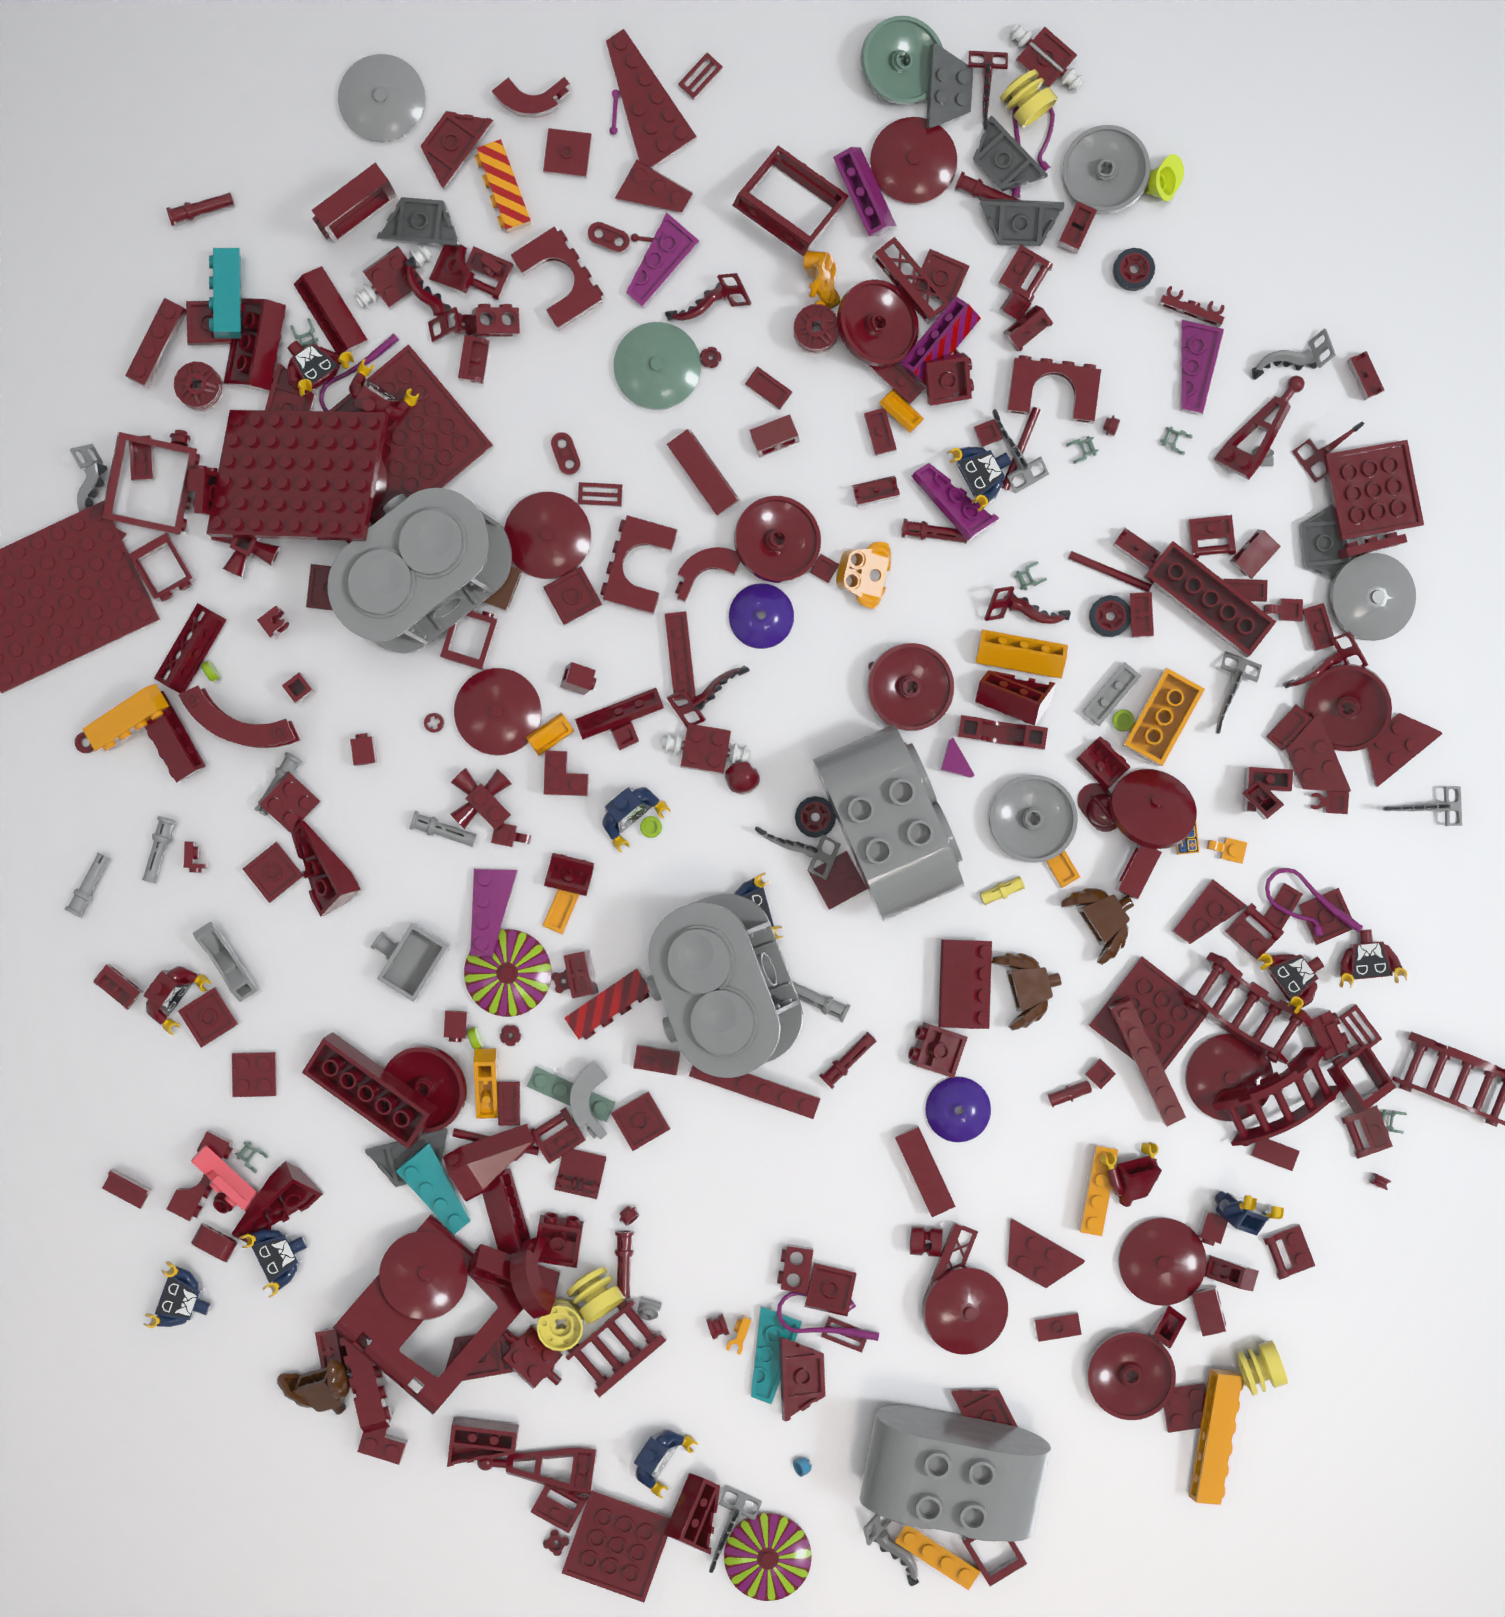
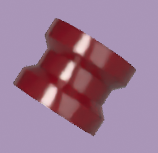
M723 1313L719 1314L717 1318L706 1319L713 1340L717 1339L719 1335L723 1334L726 1336L730 1334Z

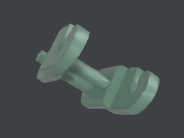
M310 318L307 321L311 329L305 334L297 335L293 325L290 326L294 338L299 339L304 349L306 346L313 343L317 344V341H319L318 338L314 337L313 332L316 331ZM308 335L312 336L311 340L306 341L304 343L301 340V338L306 337Z
M1172 426L1170 428L1166 427L1167 434L1164 440L1160 439V442L1163 443L1162 445H1168L1172 447V451L1185 455V452L1176 448L1175 444L1180 435L1192 439L1193 435L1187 434L1183 430L1178 432ZM1171 434H1176L1173 443L1168 442Z
M1087 436V439L1083 441L1077 439L1066 444L1067 447L1077 443L1081 446L1084 455L1082 458L1074 460V464L1086 460L1087 456L1091 454L1093 456L1097 455L1096 452L1099 449L1095 450L1092 442L1094 437L1090 438V436ZM1088 442L1091 452L1086 453L1083 443Z
M1038 561L1026 566L1025 571L1021 573L1019 571L1016 572L1017 575L1014 578L1018 577L1022 585L1020 590H1027L1028 586L1032 584L1036 586L1047 580V578H1043L1036 582L1029 572V568L1039 564ZM1024 573L1027 574L1030 580L1028 584H1026L1022 576Z
M1383 1109L1381 1113L1384 1121L1386 1115H1391L1390 1124L1387 1126L1390 1129L1389 1131L1404 1134V1131L1396 1130L1392 1126L1396 1114L1407 1116V1113L1394 1110L1392 1113H1388L1386 1109Z
M244 1141V1148L240 1153L236 1152L235 1154L238 1160L242 1159L245 1162L244 1166L256 1173L257 1170L249 1164L253 1155L258 1152L266 1159L269 1156L260 1148L255 1149L252 1147L251 1142L247 1143ZM248 1149L252 1150L247 1159L243 1157Z

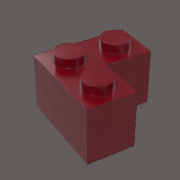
M545 751L544 795L589 796V774L568 773L567 751Z
M1246 768L1245 790L1259 779L1270 791L1292 792L1293 769ZM1244 797V811L1256 812Z
M389 1427L368 1433L363 1432L357 1452L399 1465L408 1440L387 1434Z

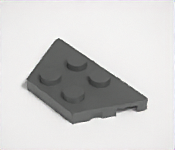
M935 43L930 45L926 129L933 128L971 112L973 68L968 67V64Z
M990 116L988 127L985 133L982 134L979 148L976 149L973 161L1002 192L1047 178L1048 174L993 116Z
M401 197L395 211L386 220L388 221L386 226L377 235V239L382 241L460 246L446 202L443 200Z
M980 198V205L997 244L1041 246L1046 239L1048 231L1055 224L1059 213L1064 209V202Z
M1332 504L1302 522L1300 530L1304 568L1334 579L1336 573L1348 561V558L1340 559L1338 554L1339 550L1345 548L1344 544H1347V540L1340 541Z
M445 1128L422 1134L419 1140L409 1149L395 1141L365 1149V1153L376 1163L377 1167L389 1178L395 1187L406 1185L407 1183L396 1172V1169L429 1141L436 1156L442 1162L448 1129Z

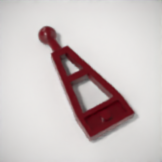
M1297 375L1292 376L1288 380V388L1281 398L1274 396L1236 432L1215 456V462L1250 480L1262 464L1291 408L1288 403L1295 393H1299L1304 389V379ZM1277 407H1279V410L1271 424L1264 421ZM1258 427L1267 433L1255 456L1237 446Z
M566 1448L508 1455L507 1459L477 1460V1465L483 1471H488L492 1467L506 1468V1474L569 1493L592 1495L597 1450ZM573 1457L570 1484L541 1476L544 1459ZM536 1460L534 1473L514 1468L515 1462Z

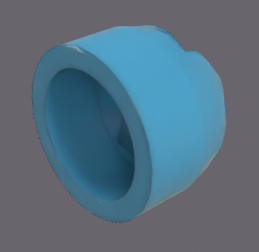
M802 1457L793 1461V1467L798 1476L803 1477L811 1471L812 1464H808L809 1459Z

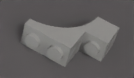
M211 921L192 933L196 941L214 963L230 992L239 1002L258 991L250 973L239 962L231 944Z

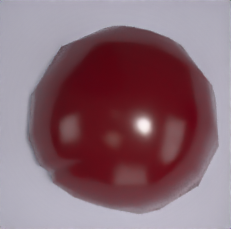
M738 762L731 765L725 771L726 783L734 793L744 795L752 792L759 785V773L749 762Z

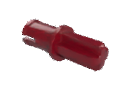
M1084 1081L1070 1087L1067 1085L1065 1089L1048 1094L1051 1106L1054 1107L1070 1100L1074 1102L1073 1099L1091 1093L1092 1088L1088 1081Z

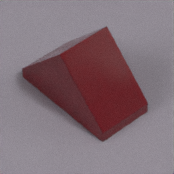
M1259 779L1242 792V795L1263 820L1268 819L1284 806L1283 802Z
M1169 1305L1149 1333L1170 1349L1187 1318Z

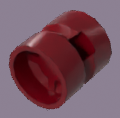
M912 1226L910 1255L922 1256L924 1253H927L928 1256L941 1257L943 1229L930 1228L926 1231L924 1227Z

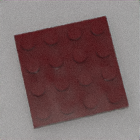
M1408 440L1323 455L1340 541L1424 526Z
M1141 956L1088 1026L1134 1060L1107 1007L1127 996L1132 1001L1165 1071L1206 1016L1188 1005L1189 1001L1183 996L1185 991L1188 992Z
M592 1489V1495H589L562 1574L644 1603L668 1537L664 1533L671 1517Z

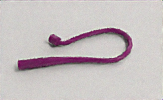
M1017 106L1013 109L1012 121L1015 140L1021 145L1018 123L1014 118L1015 112L1019 109ZM1053 107L1049 109V129L1037 157L1038 163L1045 172L1051 168L1046 161L1042 160V156L1053 132L1055 121ZM1021 186L1013 188L1012 197L1020 198Z
M394 333L364 358V365L366 366L381 356L382 353L399 340ZM362 361L323 385L319 396V402L323 411H329L324 403L326 388L332 383L356 372Z
M1281 868L1273 872L1267 879L1265 892L1270 904L1289 916L1312 922L1315 925L1313 927L1315 936L1323 935L1322 926L1319 925L1316 919L1287 910L1276 903L1271 897L1270 883L1278 874L1285 872L1295 874L1310 892L1339 920H1342V922L1357 933L1363 928V925L1325 899L1297 870Z
M790 1292L782 1297L778 1303V1320L790 1332L835 1333L874 1341L879 1339V1332H870L856 1328H792L782 1318V1305L792 1296L800 1295L807 1297V1294ZM852 1300L850 1303L849 1311L856 1307L855 1303Z

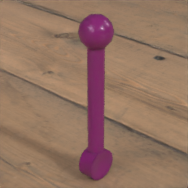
M617 89L612 91V97L614 98L612 127L609 129L612 135L618 132L616 119L620 91Z

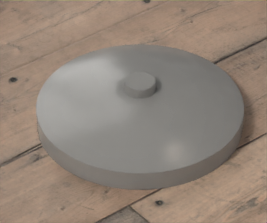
M375 54L360 59L347 70L338 90L339 109L348 127L360 137L373 142H391L406 136L417 126L425 109V90L418 73L406 61L393 55Z
M1100 125L1081 133L1069 146L1063 161V178L1072 198L1076 202L1079 201L1096 209L1099 213H1113L1132 205L1143 194L1150 178V159L1144 144L1131 131L1115 125Z
M1381 553L1358 555L1347 561L1338 570L1331 584L1330 606L1334 618L1344 631H1350L1352 636L1359 639L1376 641L1397 634L1409 622L1415 609L1416 588L1413 578L1401 562L1389 555Z
M1041 775L1022 776L1006 784L996 795L990 810V828L995 841L1009 856L1024 862L1037 863L1055 858L1069 846L1077 829L1078 814L1072 796L1060 783Z

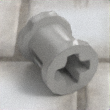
M381 932L370 948H376L386 955V959L389 960L398 943L392 942L384 936L385 933Z

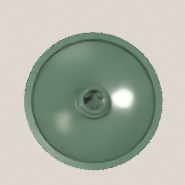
M894 16L873 27L866 36L861 50L862 72L871 89L882 99L900 105L913 104L927 98L930 45L935 43L943 48L937 34L926 23L910 16Z
M663 322L646 323L631 330L618 345L614 357V374L617 384L623 394L640 407L651 410H664L675 407L692 394L699 381L701 361L698 349L691 337L677 326Z

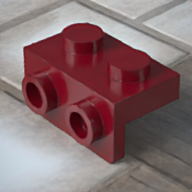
M1101 736L1092 742L1076 759L1106 790L1130 768L1126 759L1119 755L1111 747V744Z
M552 853L544 886L587 896L593 875L594 863L563 854Z

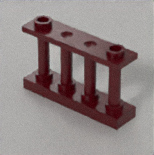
M634 1298L630 1301L625 1299L617 1306L618 1311L581 1343H577L567 1350L568 1354L565 1358L570 1360L575 1356L596 1381L597 1387L594 1388V1392L599 1398L667 1341V1337L662 1332L658 1335L655 1332L652 1333L631 1308L636 1303ZM624 1313L646 1338L647 1344L641 1349L635 1347L614 1322ZM607 1327L629 1352L630 1358L625 1363L619 1362L598 1337ZM592 1342L613 1367V1373L608 1377L602 1376L581 1351L588 1343Z

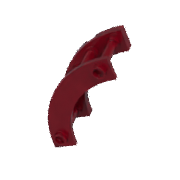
M199 685L178 694L185 708L200 725L227 741L254 748H276L301 741L292 721L283 719L268 724L240 722L223 712L212 700L206 688L200 689Z
M1210 952L1206 959L1212 965V971L1196 996L1186 991L1184 992L1183 996L1189 1001L1188 1005L1194 1010L1203 1013L1237 1039L1265 1054V1057L1271 1062L1277 1063L1279 1061L1287 1064L1288 1060L1281 1053L1297 1027L1302 1025L1310 1028L1314 1021L1304 1010L1300 1009L1296 1014L1294 1013L1295 1006L1290 1005L1288 1007L1286 1001L1281 999L1278 1003L1268 997L1269 992L1255 982L1249 984L1241 978L1243 973L1227 958ZM1223 975L1227 978V985L1211 1008L1204 1001V998L1218 976ZM1240 988L1247 993V999L1232 1023L1219 1015V1012L1233 990ZM1259 1001L1268 1007V1013L1252 1037L1240 1030L1239 1026L1253 1004ZM1282 1015L1289 1019V1024L1272 1048L1261 1042V1039L1275 1017Z
M1411 1031L1408 1040L1416 1043V1050L1404 1080L1394 1076L1392 1078V1081L1400 1083L1398 1088L1408 1092L1415 1089L1484 1117L1487 1124L1495 1127L1498 1124L1505 1126V1121L1499 1119L1505 1103V1069ZM1428 1048L1438 1051L1437 1056L1439 1057L1425 1089L1412 1084L1424 1052H1427ZM1453 1057L1462 1061V1069L1452 1094L1448 1098L1435 1093V1089L1446 1061ZM1475 1066L1484 1070L1483 1074L1485 1077L1473 1107L1458 1102L1470 1070H1473ZM1499 1076L1502 1077L1501 1082L1503 1083L1489 1115L1482 1112L1481 1108L1493 1078L1496 1079Z
M1322 1046L1303 1047L1298 1055L1287 1064L1288 1068L1280 1074L1275 1072L1261 1079L1260 1085L1249 1089L1246 1085L1224 1090L1218 1094L1212 1103L1214 1110L1228 1111L1238 1131L1231 1142L1232 1146L1242 1145L1245 1147L1284 1133L1305 1122L1336 1099L1340 1090L1336 1085L1328 1086L1318 1065L1319 1060L1325 1054ZM1310 1069L1320 1087L1313 1097H1311L1303 1080L1304 1074ZM1295 1082L1305 1104L1291 1112L1282 1090ZM1274 1095L1284 1117L1268 1123L1259 1101ZM1247 1104L1251 1106L1260 1126L1246 1129L1236 1107Z

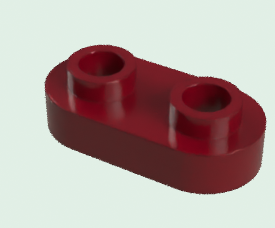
M595 222L588 229L589 240L595 245L615 253H623L630 246L628 234L620 229L602 222ZM596 231H602L603 236L597 238L595 236ZM617 239L623 240V244L621 246H617L615 244V241Z
M564 432L555 434L551 439V447L558 466L565 475H574L579 471L581 463L572 438ZM564 440L566 446L560 448L558 446L559 441ZM572 461L574 463V466L572 468H567L566 462Z

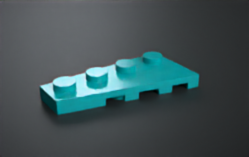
M430 1141L396 1169L400 1177L454 1235L471 1221L439 1158L436 1156Z
M761 1306L751 1397L772 1404L780 1383L779 1337L795 1341L798 1333L790 1332L784 1328L778 1320L777 1311ZM782 1314V1318L787 1325L800 1329L801 1320Z

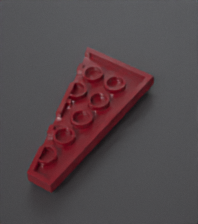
M622 29L606 40L639 161L653 168L691 143L697 136L627 32Z

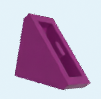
M954 738L948 740L940 770L967 778L975 776Z

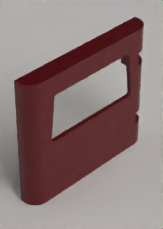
M430 1215L416 1232L428 1231L437 1233L453 1242L464 1257L468 1274L469 1265L475 1252ZM378 1276L333 1326V1329L433 1415L520 1314L523 1307L513 1291L470 1276L497 1305V1310L440 1377H435L400 1352V1347L423 1321L409 1319L393 1310L381 1293ZM360 1334L371 1342L366 1349L356 1341ZM412 1379L423 1387L418 1393L408 1386Z

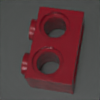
M1077 201L1057 245L1077 254L1097 210Z
M478 304V307L472 310V336L516 337L520 334L519 307H512V304H500L499 307H491V304ZM481 315H486L489 318V325H484L481 322ZM502 315L509 316L511 320L510 325H505L502 322Z
M787 1244V1249H782L780 1262H784L783 1271L779 1270L777 1284H781V1290L807 1294L813 1248ZM792 1253H801L803 1255L802 1261L800 1263H793L790 1260ZM790 1274H797L800 1280L796 1285H791L787 1282V1277Z

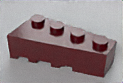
M362 1334L356 1339L365 1349L371 1343ZM344 1337L339 1338L340 1345L343 1346L348 1355L344 1356V1362L349 1374L352 1373V1377H349V1383L353 1394H356V1398L353 1400L360 1428L364 1433L390 1427L389 1419H392L390 1407L385 1404V1398H388L385 1385H381L380 1380L383 1377V1371Z

